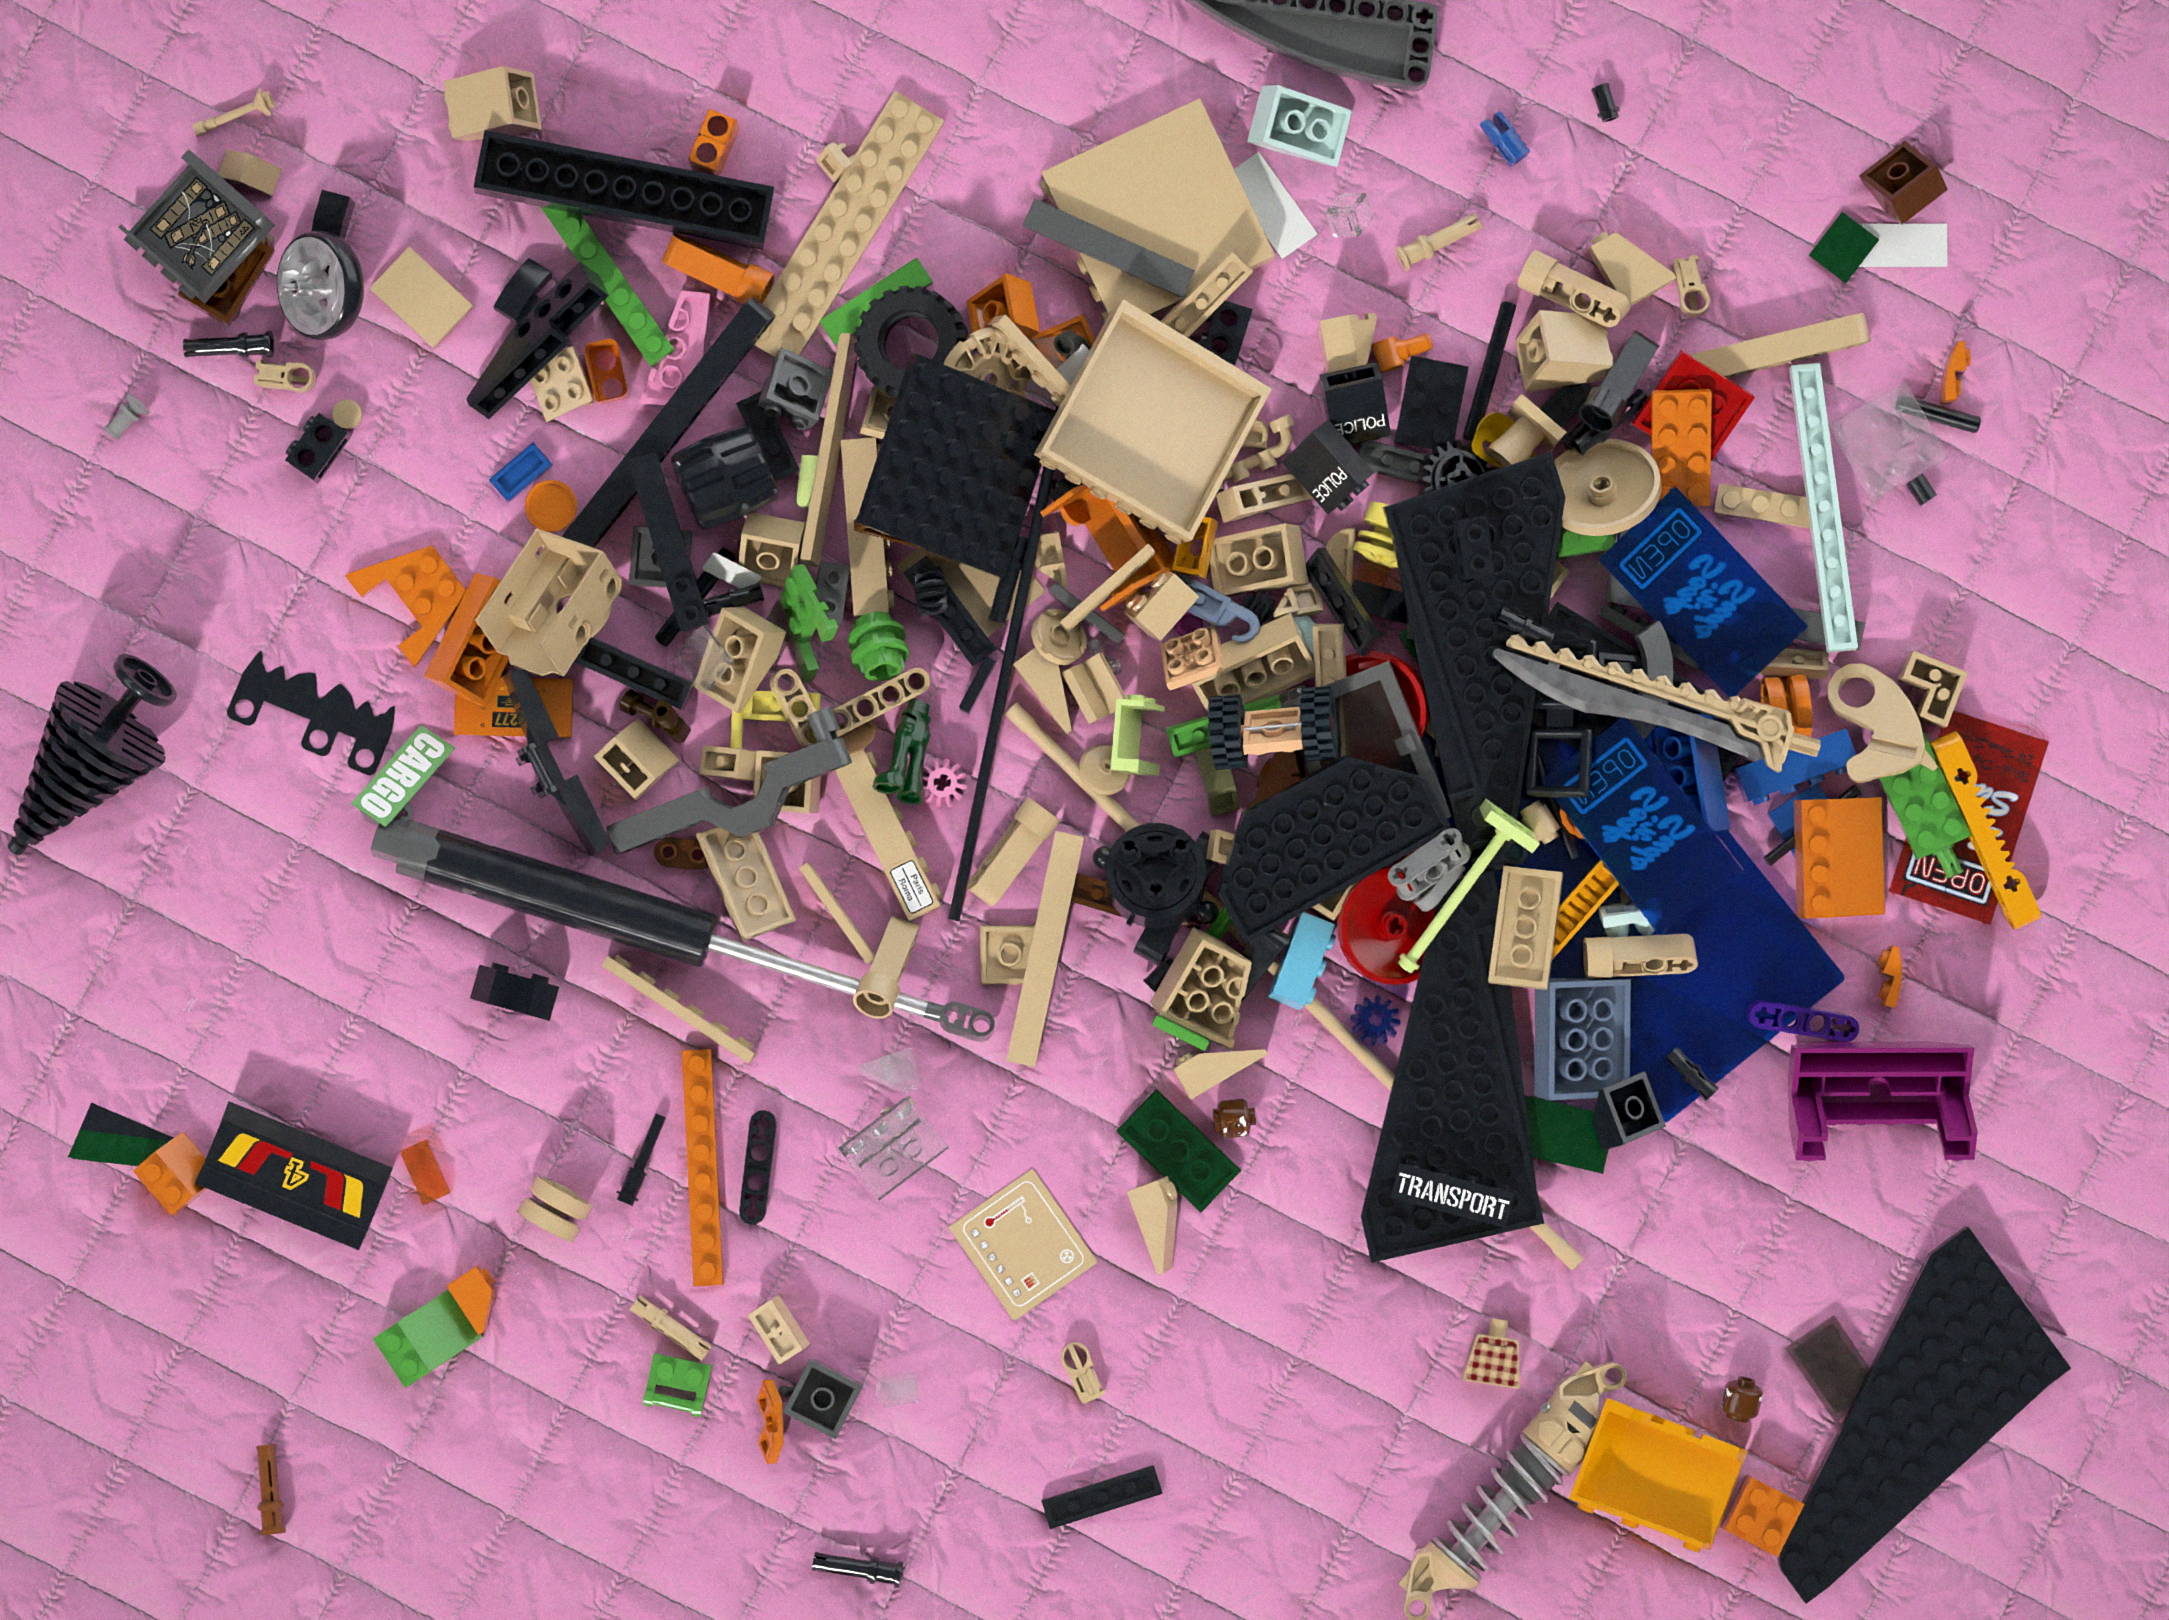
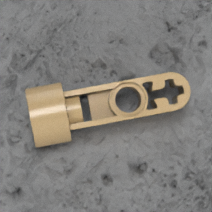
M1534 250L1531 253L1518 279V287L1538 297L1543 296L1605 327L1617 325L1630 310V302L1624 294L1560 264L1558 260L1538 250ZM1583 293L1587 294L1591 301L1586 300Z
M1027 797L1013 816L1015 818L968 882L967 889L990 906H993L1000 900L1043 840L1047 841L1061 822L1029 797Z
M895 916L891 917L870 970L861 977L853 997L855 1007L864 1015L877 1019L886 1018L891 1015L900 994L898 984L919 933V924Z
M1688 934L1584 938L1583 962L1586 979L1684 974L1692 972L1698 966L1694 939Z

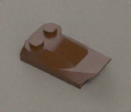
M268 233L205 304L196 296L191 300L181 290L178 296L218 322L230 326L239 317L240 308L275 253L273 247L274 236Z

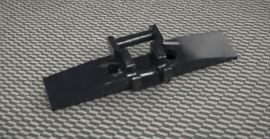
M516 669L509 672L503 678L520 726L527 739V746L517 751L518 757L516 761L519 767L531 762L539 779L537 784L530 787L533 795L537 794L541 799L551 794L556 798L563 814L589 855L592 856L603 851L610 843V840L578 774L564 780L547 745L548 742L558 738L559 735L527 670Z

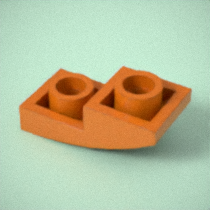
M1959 341L1954 345L1946 361L1941 380L1940 404H1951L1961 394L1960 378H1956L1955 374H1962L1967 370V366L1971 364L1970 349L1965 348V341Z
M1891 945L1888 946L1887 950H1882L1877 962V966L1881 967L1879 974L1890 977L1888 982L1884 981L1882 983L1878 997L1882 998L1881 1006L1895 1009L1901 989L1902 963L1899 947Z

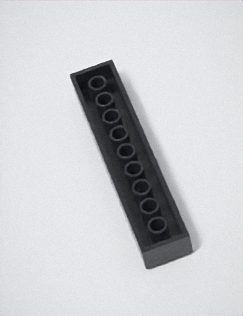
M484 130L474 181V192L479 195L761 250L764 247L774 194L773 186Z

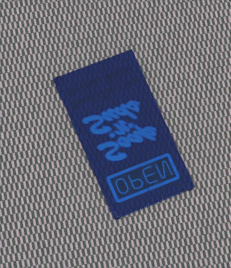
M1676 486L1669 489V492L1657 503L1653 511L1643 521L1630 528L1598 559L1655 621L1660 620L1666 633L1728 698L1737 696L1747 684L1808 627Z
M1620 717L1617 722L1593 739L1590 794L1585 798L1554 797L1658 935L1665 933L1670 926L1736 876H1740L1744 871L1629 719ZM1580 750L1550 774L1545 775L1541 780L1545 786H1578Z

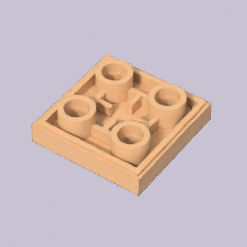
M1214 625L1199 628L1192 633L1178 638H1171L1167 642L1160 644L1166 685L1170 691L1224 671L1219 634Z

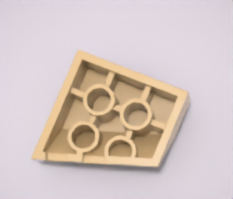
M1193 927L1150 1003L1158 1015L1233 1050L1235 1041L1233 1036L1235 1027L1239 1023V1009L1242 997L1245 996L1252 962L1218 938Z

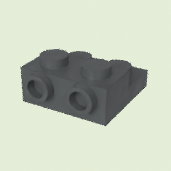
M781 347L776 353L770 376L764 382L757 406L764 408V413L769 417L779 418L782 416L790 420V425L796 429H810L819 421L833 371Z

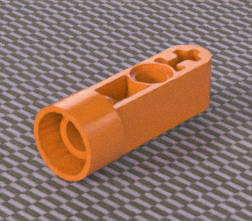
M678 233L672 234L662 258V262L734 296L735 301L743 305L751 297L763 303L775 279V274L752 263L750 265L742 263Z

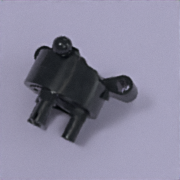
M1147 823L1125 832L1114 843L1112 848L1107 846L1098 847L1094 851L1093 861L1099 868L1106 869L1108 898L1112 906L1127 919L1126 925L1131 927L1134 923L1145 927L1133 953L1160 967L1166 959L1175 935L1183 922H1187L1194 914H1196L1197 919L1201 923L1205 924L1213 923L1218 918L1219 910L1213 902H1202L1205 892V883L1215 868L1221 863L1206 859L1210 834L1202 831L1195 842L1184 830L1164 823Z

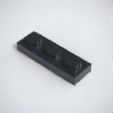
M760 391L737 402L736 405L745 424L754 433L776 483L799 472L800 469L776 419L767 416L764 413V408L757 406L762 392Z

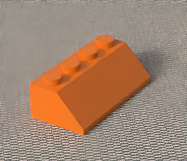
M475 573L423 677L453 694L486 707L509 658L495 650L475 621L501 581L492 576ZM510 591V593L508 594V596L506 597V599L504 600V603H505V604L507 603V601L509 600V598H510L511 595H512L511 591Z

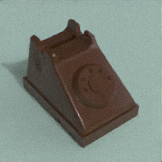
M1299 750L1275 752L1274 756L1266 761L1256 784L1259 790L1254 800L1247 805V809L1306 777L1303 759Z

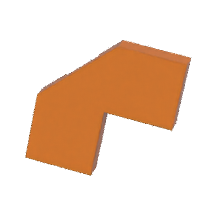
M770 1379L763 1380L756 1399L765 1422L758 1444L767 1464L777 1463L784 1444L782 1400L774 1380Z

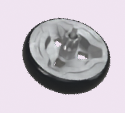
M327 231L307 232L295 238L285 249L277 270V294L283 314L290 325L305 337L315 340H328L347 332L358 318L364 299L363 272L353 249L338 235ZM328 265L330 266L328 271L329 275H327V273L325 272V269ZM325 298H327L328 304L326 309L322 302Z

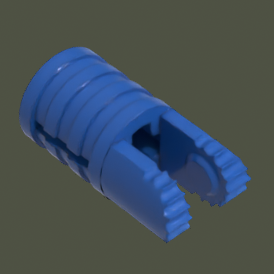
M1498 111L1493 114V120L1497 127L1489 119L1482 121L1480 127L1498 149V152L1502 154L1509 167L1525 158L1531 151L1526 147L1524 141L1521 140V137L1516 133V130L1503 113Z

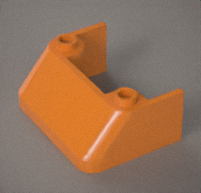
M1082 484L1071 489L1040 512L1042 516L1045 517L1060 510L1063 519L1073 526L1085 524L1114 572L1118 571L1147 544L1155 550V556L1111 594L1113 597L1100 606L1103 612L1129 599L1136 592L1138 593L1150 586L1160 573L1165 574L1167 571H1173L1174 556L1157 528L1151 529L1140 522V517L1133 513L1128 515L1115 508L1116 503L1108 498L1105 500L1097 498L1090 493L1091 488Z

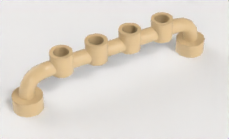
M1291 414L1269 423L1273 433L1279 431L1281 436L1280 442L1276 446L1232 464L1223 481L1233 478L1235 483L1249 477L1250 473L1248 470L1259 466L1262 471L1276 465L1275 458L1286 453L1292 443L1290 426L1295 423Z

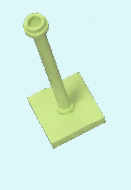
M1485 799L1479 809L1484 820L1496 827V835L1407 955L1402 953L1399 956L1398 964L1410 973L1420 967L1417 963L1420 956L1506 840L1510 841L1513 839L1531 853L1540 844L1532 830L1487 799Z

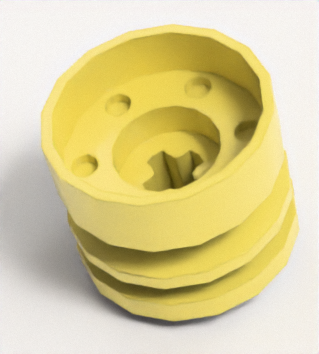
M1370 501L1363 521L1374 527L1373 532L1360 530L1358 536L1369 543L1356 541L1353 550L1374 563L1389 568H1398L1391 534L1382 507L1388 505Z

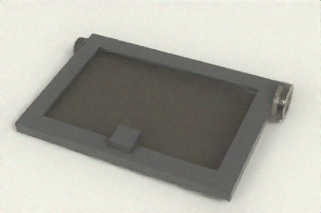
M1390 660L1324 685L1332 687L1333 697L1335 698L1339 733L1338 758L1348 755L1423 776L1427 780L1446 819L1452 816ZM1305 684L1279 693L1277 696L1281 708L1299 707L1300 689L1306 688ZM1304 746L1302 750H1299L1309 775L1337 760L1307 762Z

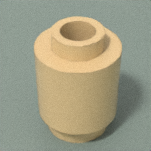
M1540 800L1519 812L1523 817L1521 819L1522 823L1534 832L1538 842L1541 841L1545 845L1559 836L1556 830L1561 827L1546 804L1542 805Z

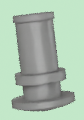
M130 394L125 395L128 402L121 404V410L104 427L117 440L121 438L122 434L134 421L138 422L141 419V413L149 414L147 407L138 398Z

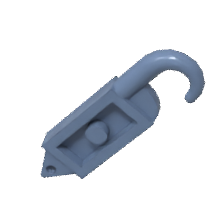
M1182 573L1179 578L1199 596L1188 609L1189 613L1216 627L1227 626L1236 617L1248 622L1250 630L1247 634L1232 636V639L1237 642H1248L1257 635L1260 622L1252 611Z

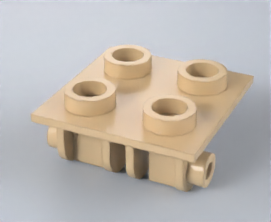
M570 346L558 353L530 380L546 422L578 407H587L594 404V394L591 393L587 382L588 378L585 377V370L582 369L578 358L579 354L576 353L574 346Z

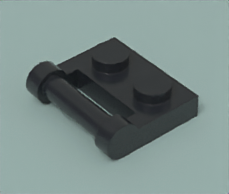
M1588 383L1562 386L1539 409L1562 428L1578 413L1581 404L1592 387ZM1581 421L1572 431L1564 434L1560 439L1561 444L1566 449L1572 450L1574 447L1571 441L1588 429L1589 426Z

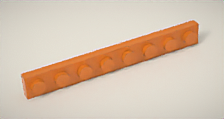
M712 1049L682 1051L693 1287L724 1285Z

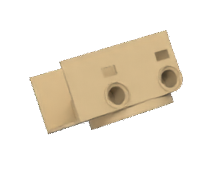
M536 528L475 621L495 650L500 654L508 656L511 665L541 676L552 672L565 676L589 639L596 635L606 624L611 614L612 602L621 592L622 579L604 551ZM542 545L543 549L536 558L535 554ZM510 591H511L512 595H511V597L509 598V600L507 601V603L505 604V603H504V600L506 599V597L508 596V594H509ZM571 596L562 611L560 610L558 613L557 607L564 598Z

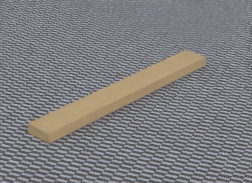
M841 333L839 336L800 556L801 560L812 567H819L857 356L854 351V343H857V340L849 333Z
M1055 831L1006 1060L1008 1062L1031 1067L1036 1065L1083 846V836Z

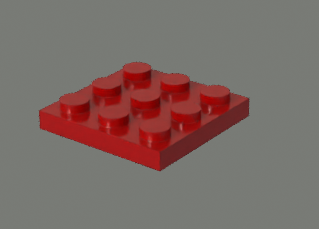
M1681 349L1653 391L1711 390L1712 461L1755 396ZM1651 394L1632 420L1634 426L1650 436Z

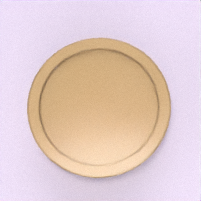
M1107 744L1095 745L1089 748L1082 755L1079 763V773L1083 783L1091 791L1101 795H1112L1121 791L1130 778V774L1111 770L1112 746Z

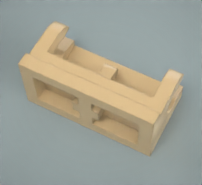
M777 1295L747 1315L778 1365L810 1345L780 1295Z

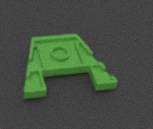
M805 564L793 566L789 577L786 579V584L780 593V602L783 609H785L803 683L813 681L819 670L810 645V639L815 629L817 628L821 642L833 640L838 630L835 619L829 620L825 614L829 612L827 604L825 602L819 603L814 594L818 592V588Z

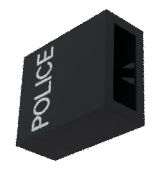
M1377 362L1319 375L1326 419L1333 424L1350 445L1368 440H1378L1391 435L1383 379Z
M1329 420L1311 432L1282 461L1284 466L1328 515L1336 508L1342 511L1354 501L1351 495L1354 493L1358 496L1370 485L1366 480L1375 473Z

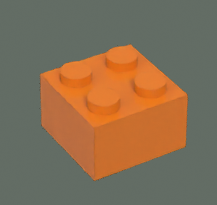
M1747 1474L1721 1528L1778 1557L1805 1504Z

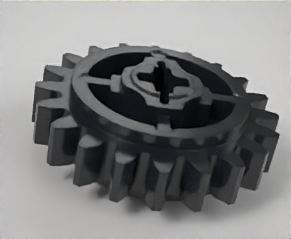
M1461 440L1453 441L1452 444L1450 441L1441 444V447L1432 448L1433 455L1424 456V460L1428 465L1420 466L1419 470L1425 473V477L1418 478L1417 482L1424 483L1425 488L1421 489L1419 494L1456 483L1450 480L1452 478L1462 481L1495 470V468H1486L1488 462L1480 459L1472 451L1471 442L1465 443L1463 446ZM1450 459V465L1447 466V470L1440 475L1443 465Z

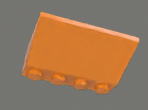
M1882 797L1793 800L1797 917L1807 919L1885 914Z

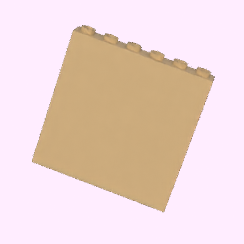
M1200 98L1041 172L1043 181H1040L1039 185L1045 198L1051 196L1055 208L1195 270L1184 297L1230 250L1252 270L1273 261L1275 258V254ZM1077 251L1080 257L1076 261L1083 277L1089 276L1092 286L1088 287L1095 303L1100 301L1105 312L1101 313L1104 323L1114 304L1122 299L1152 317L1175 307L1183 299Z
M1122 299L1114 304L1034 455L1040 458L1039 462L1043 466L1051 470L1057 468L1066 474L1065 478L1077 485L1082 483L1091 488L1090 493L1102 500L1108 498L1116 503L1115 508L1128 515L1133 513L1140 517V522L1151 529L1158 528L1165 532V537L1176 544L1186 543L1193 539L1272 388Z

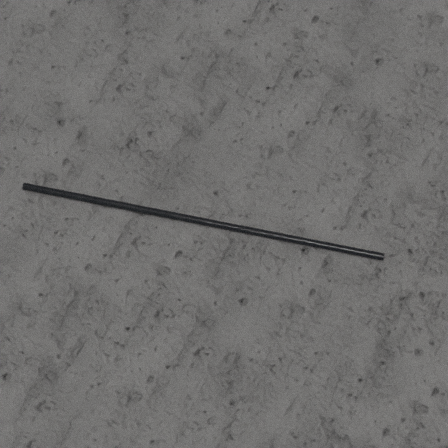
M1043 466L950 907L948 917L950 920L960 921L1045 518L1040 512L1047 507L1054 470Z

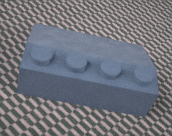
M1549 978L1548 990L1535 989L1534 1096L1546 1100L1597 1098L1600 1089L1630 1077L1631 979Z

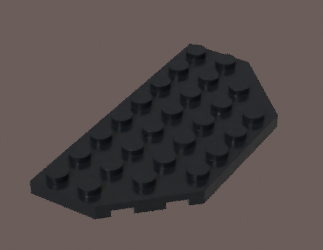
M1344 755L1241 813L1217 893L1240 937L1247 944L1427 844L1442 831L1451 828L1427 780L1423 776Z

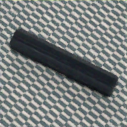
M1899 395L1896 400L1895 410L1897 412L1976 433L1980 428L1981 418L1904 395Z

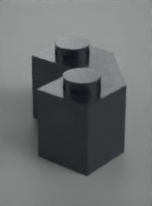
M492 962L491 967L479 964L470 999L550 1021L559 987L548 984V977L532 973V977L527 978L509 973V966Z

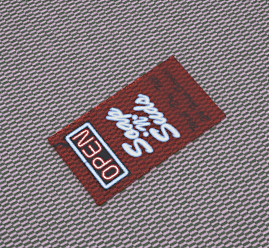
M1953 710L1948 726L1940 729L1938 738L1957 731L1962 738L1977 771L1978 777L1974 787L1980 786L1981 790L1976 794V797H1985L1986 800L1980 806L1981 808H1990L1991 811L1985 817L1986 819H1995L1996 822L1990 828L1991 830H2000L1995 839L1996 841H2005L2000 850L2010 852L2005 861L2011 862L2049 742L2045 739H2039ZM1958 772V775L1954 777L1955 781L1963 782V779L1966 778L1965 772ZM1969 837L1954 843L1955 847H1953L1954 853L1964 872L1946 879V875L1936 855L1930 854L1916 860L1907 838H1905L1888 892L1990 925L1998 900Z

